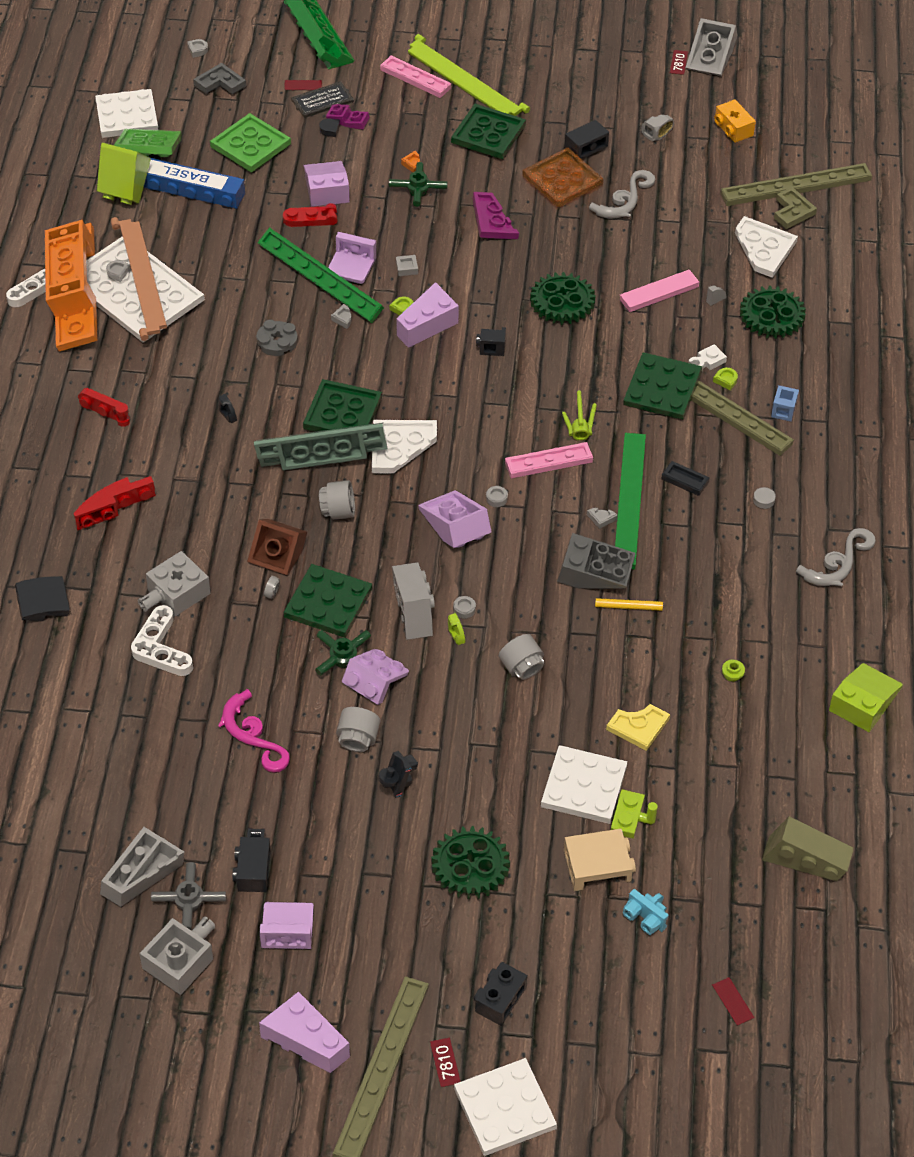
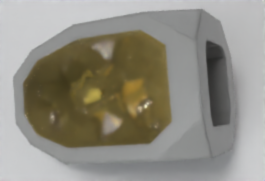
M668 115L652 116L642 124L641 131L647 139L658 141L670 132L674 126V120Z

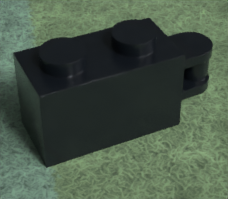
M248 828L247 837H240V846H235L234 858L235 861H238V866L233 867L232 881L237 882L238 892H267L271 847L270 838H265V828Z

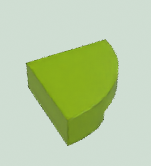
M457 614L448 615L449 633L456 644L461 645L465 643L464 631Z

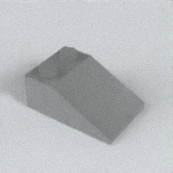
M700 19L686 69L722 76L738 36L736 25Z

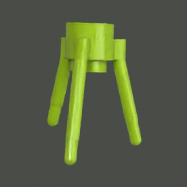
M578 390V419L574 420V423L571 425L566 412H562V415L567 425L569 436H573L575 440L582 441L592 435V425L597 405L595 403L592 405L589 422L587 423L583 419L581 391Z

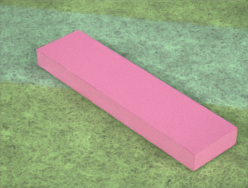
M390 56L380 65L381 71L439 98L451 89V83L393 56Z
M690 270L620 294V301L629 312L698 288L699 281Z
M587 442L505 458V464L511 478L593 462V456Z

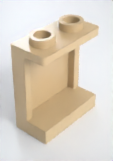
M622 829L565 837L564 854L574 891L583 890L584 882L624 876L626 882H631L632 873L636 871L633 858H629L630 844L628 837L624 838Z

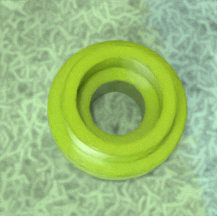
M728 660L722 666V673L728 681L735 682L744 676L745 667L738 660Z

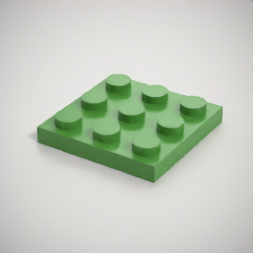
M251 113L210 141L211 148L250 172L256 170L291 144L290 137Z
M124 129L114 146L136 151L145 156L158 154L160 157H168L173 154L179 144L181 131Z

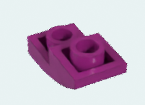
M336 104L331 106L326 118L340 120V125L345 127L364 129L370 116L368 112L351 111L350 105Z

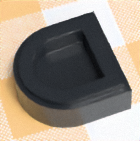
M327 118L319 123L321 134L331 137L337 136L340 120Z

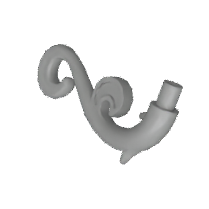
M646 170L634 172L630 178V192L618 190L613 193L612 201L614 204L623 206L613 208L591 203L589 210L595 212L597 216L608 219L630 217L631 214L629 213L634 209L638 199L636 179H645L646 181L639 182L638 186L640 188H649L654 185L655 176Z
M864 528L852 530L846 540L845 555L833 551L825 556L824 565L829 570H837V563L841 565V568L834 573L823 574V572H816L812 569L808 570L802 565L797 568L796 573L803 576L805 581L813 585L843 586V583L840 581L847 577L853 565V539L856 537L863 538L865 542L856 543L855 547L857 550L866 551L874 547L876 542L875 536Z

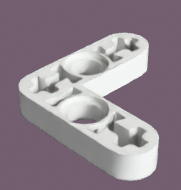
M45 269L7 291V301L11 307L23 306L46 292ZM30 286H36V287H37V288L34 289V290H29V289H27V288L30 287Z
M165 605L158 606L153 610L132 642V656L137 661L179 676H186L193 670L192 658L187 653L160 644L173 624L174 618L170 607ZM150 630H157L159 632L155 636L147 635V632ZM159 654L168 655V658L165 660L156 659Z

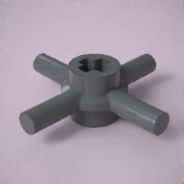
M193 862L186 864L185 881L178 885L175 892H151L152 902H175L183 911L182 925L190 930L192 928V914L200 907L202 902H226V892H203L201 887L195 883L196 864Z

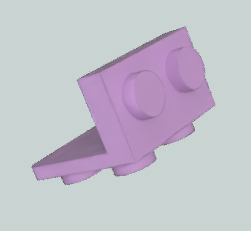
M338 232L336 235V253L328 268L347 281L364 283L376 260V240Z
M373 649L349 660L342 683L378 705L383 703L389 684L407 676L409 670L403 667L401 662L387 657L383 651Z

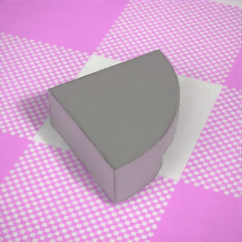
M716 286L708 287L706 302L710 306L726 298V292L722 288Z
M343 304L331 315V320L348 329L352 321L350 309Z
M598 508L587 510V516L599 529L617 520L618 515L612 510H598Z

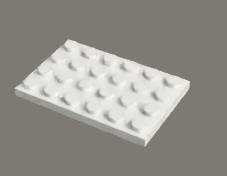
M122 236L86 261L87 282L96 296V306L142 341L139 330L146 328L131 269L121 282L109 278L106 271V266L111 261L120 260L129 263ZM148 252L168 326L205 300L204 294Z

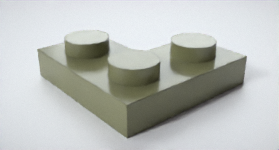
M793 187L777 194L776 200L785 208L775 212L774 219L785 229L816 215L817 208Z

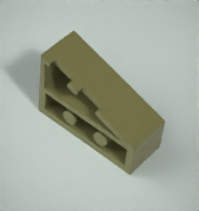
M789 816L769 836L762 860L838 881L848 871L854 848Z

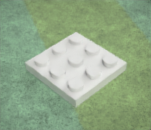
M151 89L95 96L102 138L120 136L124 129L158 130Z
M559 745L541 801V807L610 824L626 772L627 761Z
M526 1058L454 1084L456 1095L484 1156L557 1129V1123Z

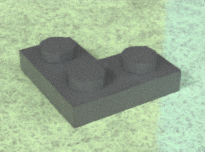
M223 63L193 79L194 85L206 94L218 86H222L231 94L246 86V80Z

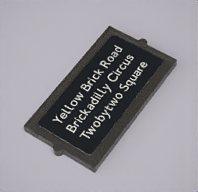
M340 81L291 97V101L296 106V110H299L302 116L307 118L330 110L332 105L353 103L354 98L349 93V89H346Z

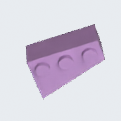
M435 282L397 318V336L409 348L458 324L459 306Z
M299 992L259 1022L261 1038L281 1045V1048L288 1052L291 1050L301 1055L302 1059L329 1073L350 1058L349 1042Z

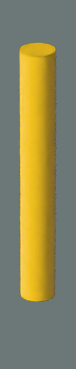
M596 598L595 607L662 611L663 602Z

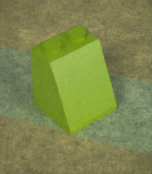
M102 143L97 191L102 193L103 198L114 200L117 197L121 199L120 202L132 205V202L139 203L151 158L136 151Z

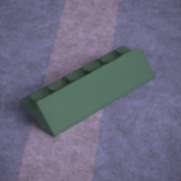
M384 422L254 441L257 458L260 461L261 467L281 464L282 470L366 459L367 452L388 449Z

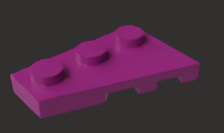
M473 192L472 199L480 238L518 239L519 232L517 229H513L512 221L502 212L503 208L494 194Z

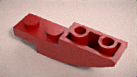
M149 476L132 483L126 477L93 494L73 513L77 531L117 517V509L156 496L152 477Z

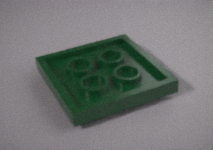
M474 104L451 136V143L503 159L526 126V119Z
M643 352L624 397L623 405L683 420L702 373V366Z
M322 379L304 419L303 429L318 432L371 424L381 402L382 392Z
M311 564L284 610V618L346 638L373 589L372 583Z

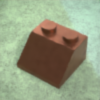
M260 519L247 562L289 575L302 553L307 531L271 519Z

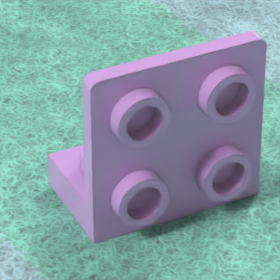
M265 902L263 924H260L261 948L311 949L313 903Z

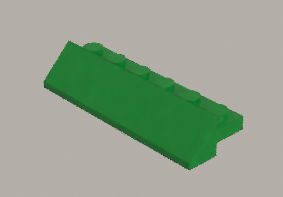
M284 0V3L291 9L290 13L298 20L297 24L304 30L303 34L311 41L310 45L318 52L317 56L324 62L328 70L351 64L355 61L317 0Z

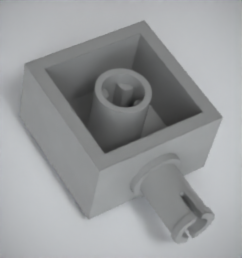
M180 551L146 573L147 588L150 593L139 598L138 604L146 612L149 608L160 602L162 605L170 607L173 615L177 616L211 594L209 577Z
M203 917L191 931L172 918L140 952L142 969L181 995L213 960L212 946L204 939L215 929V924L210 919L208 920L207 917Z

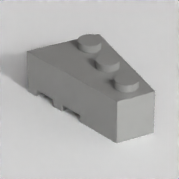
M419 563L392 566L393 585L398 607H401L403 613L401 619L402 623H405L406 640L433 636L431 608H435L433 594L430 592L429 582L426 581L425 571H421Z
M143 827L102 879L100 894L118 906H123L181 867L184 860V851Z

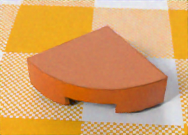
M416 151L401 159V165L411 172L416 171V163L420 162L419 154Z

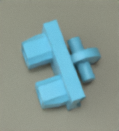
M633 889L629 893V900L623 908V915L629 920L633 921L638 915L644 918L641 922V928L649 935L657 930L663 932L667 928L666 920L669 916L665 912L667 907L661 904L664 896L660 893L654 897L648 893L643 896Z

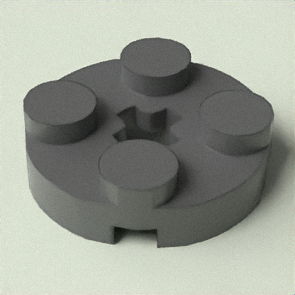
M266 320L256 335L257 345L261 347L262 352L271 356L284 355V352L288 350L291 352L298 343L295 325L282 321Z

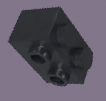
M597 120L591 121L565 133L564 149L579 161L608 147L609 131Z
M501 961L497 969L493 968L488 974L487 983L484 988L480 987L474 996L475 1012L502 1026L526 990L528 975Z

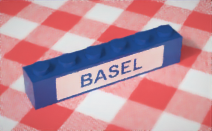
M151 158L144 183V188L236 209L245 195L244 179Z

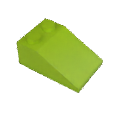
M862 663L842 681L833 693L829 711L870 733L899 693L903 684Z

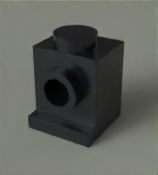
M502 327V330L481 329V334L476 336V346H480V355L504 356L506 327Z

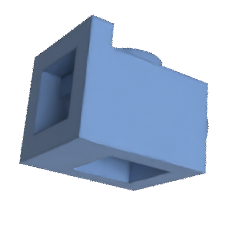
M778 385L771 417L792 422L799 390Z

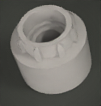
M350 480L329 482L327 487H322L319 490L322 515L325 517L330 516L332 520L355 516V499Z
M523 634L511 640L501 649L498 655L511 676H517L522 680L534 676L544 665V660L542 659L544 653L531 634Z
M359 707L344 708L341 712L336 731L340 745L354 752L368 750V747L374 745L381 722L379 716L372 711Z

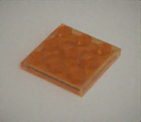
M568 147L522 171V176L557 207L603 185L604 180Z

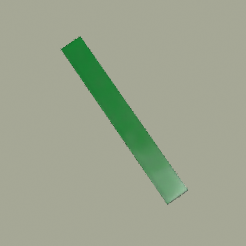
M270 227L258 241L261 247L370 323H373L384 309L380 303Z
M625 433L615 547L635 553L631 568L635 570L646 434Z

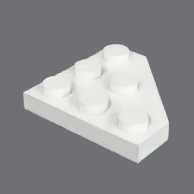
M745 216L735 230V234L754 271L772 278L796 244L798 238L796 235Z
M373 420V424L384 422L388 449L372 451V473H395L436 443L437 420Z

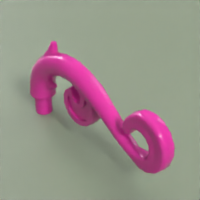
M248 689L240 694L236 693L224 705L218 727L225 725L227 731L233 737L245 744L277 751L281 755V759L271 761L269 759L270 751H265L262 755V766L265 770L272 773L283 771L289 764V753L286 749L275 743L258 738L263 731L260 719L255 716H248L242 722V729L236 724V711L240 713V707L244 705L246 700L252 697Z

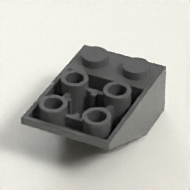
M572 533L557 582L575 588H626L635 553Z

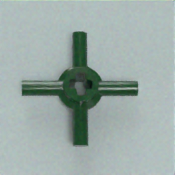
M422 162L416 163V171L410 174L408 180L389 179V187H404L410 190L415 207L421 205V197L426 195L428 189H447V181H429L427 175L423 172L424 164Z
M320 630L317 633V637L330 647V658L315 669L316 673L322 676L335 665L340 668H347L349 660L357 656L356 648L371 638V634L365 630L352 641L347 638H339L335 641L325 631Z

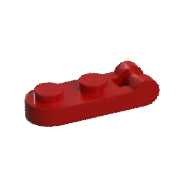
M329 203L323 207L289 208L283 212V223L289 227L335 225L338 221L336 215L337 206Z
M84 388L78 394L79 403L83 408L93 410L102 416L116 420L121 427H126L130 424L129 410L125 403L89 388Z

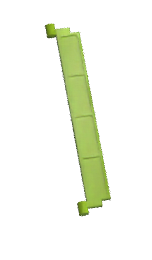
M417 34L415 36L416 41L410 44L408 54L489 108L513 116L518 115L522 111L524 113L530 111V107L523 102L519 106L425 45L426 38L420 34Z

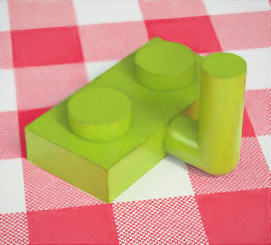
M621 790L611 830L622 829L624 837L634 839L638 821L647 824L655 823L658 805L651 802L648 804L647 813H642L645 795Z

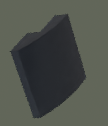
M63 576L39 577L15 584L21 620L44 621L46 615L68 616L70 609Z

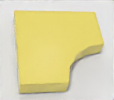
M651 704L638 712H625L618 709L607 724L606 730L647 751L669 721L670 714Z

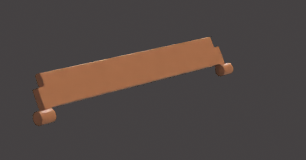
M114 217L111 219V225L114 230L121 229L146 328L139 330L140 338L142 341H146L149 339L148 335L159 334L160 329L167 328L140 222H131V219L119 221L118 218Z

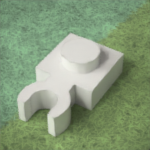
M714 344L698 352V356L690 358L688 363L702 366V371L705 367L712 370L726 363L727 356Z

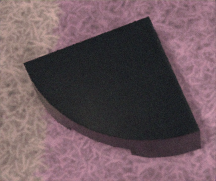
M226 394L219 396V411L229 423L237 421L235 410Z

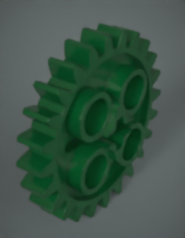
M554 272L553 277L547 274L546 279L540 277V282H535V286L531 288L530 293L531 307H534V312H539L538 317L545 316V321L551 318L553 319V324L558 320L561 325H563L564 321H567L569 324L572 323V320L579 322V317L586 319V314L590 315L591 309H594L596 298L595 290L592 289V284H587V279L580 281V275L574 278L573 273L566 276L565 272H562L561 276Z
M761 286L760 291L753 289V294L748 292L747 297H743L740 305L741 322H746L745 327H751V332L758 331V336L764 333L766 338L770 335H773L774 339H777V335L785 338V333L792 336L793 331L798 332L799 327L803 326L806 308L803 307L804 302H799V296L794 297V292L787 293V288L780 291L779 286L775 290L769 286L765 290Z
M462 826L461 833L452 829V837L444 834V841L438 840L437 848H433L431 864L432 873H435V881H441V888L448 886L449 894L456 890L458 898L463 893H466L469 900L472 894H475L480 899L481 892L490 896V888L498 891V884L504 885L505 877L509 875L510 853L506 851V844H500V837L493 839L492 831L487 835L484 834L483 827L479 832H475L474 826L471 827L470 831H466L465 827Z

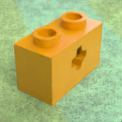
M736 100L716 106L715 123L735 143L754 136L756 121Z

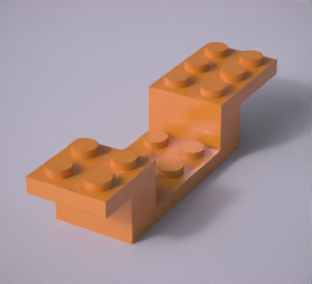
M83 220L45 230L46 302L55 316L56 348L58 351L97 341L96 296L87 282L86 258L95 255L94 227L92 223L84 224Z

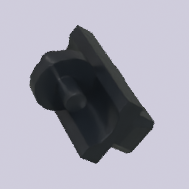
M399 751L393 752L388 768L380 770L378 780L384 788L390 787L395 798L400 797L404 788L411 785L412 777L410 772L417 769L418 762L412 754L403 756Z

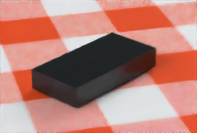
M673 461L670 462L661 477V480L698 496L701 495L710 479L708 476Z

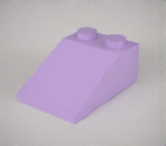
M342 161L304 165L311 207L327 205L329 203H349V183Z
M456 490L418 505L419 510L440 538L453 548L462 547L469 541L481 539L484 535L491 533L487 509Z

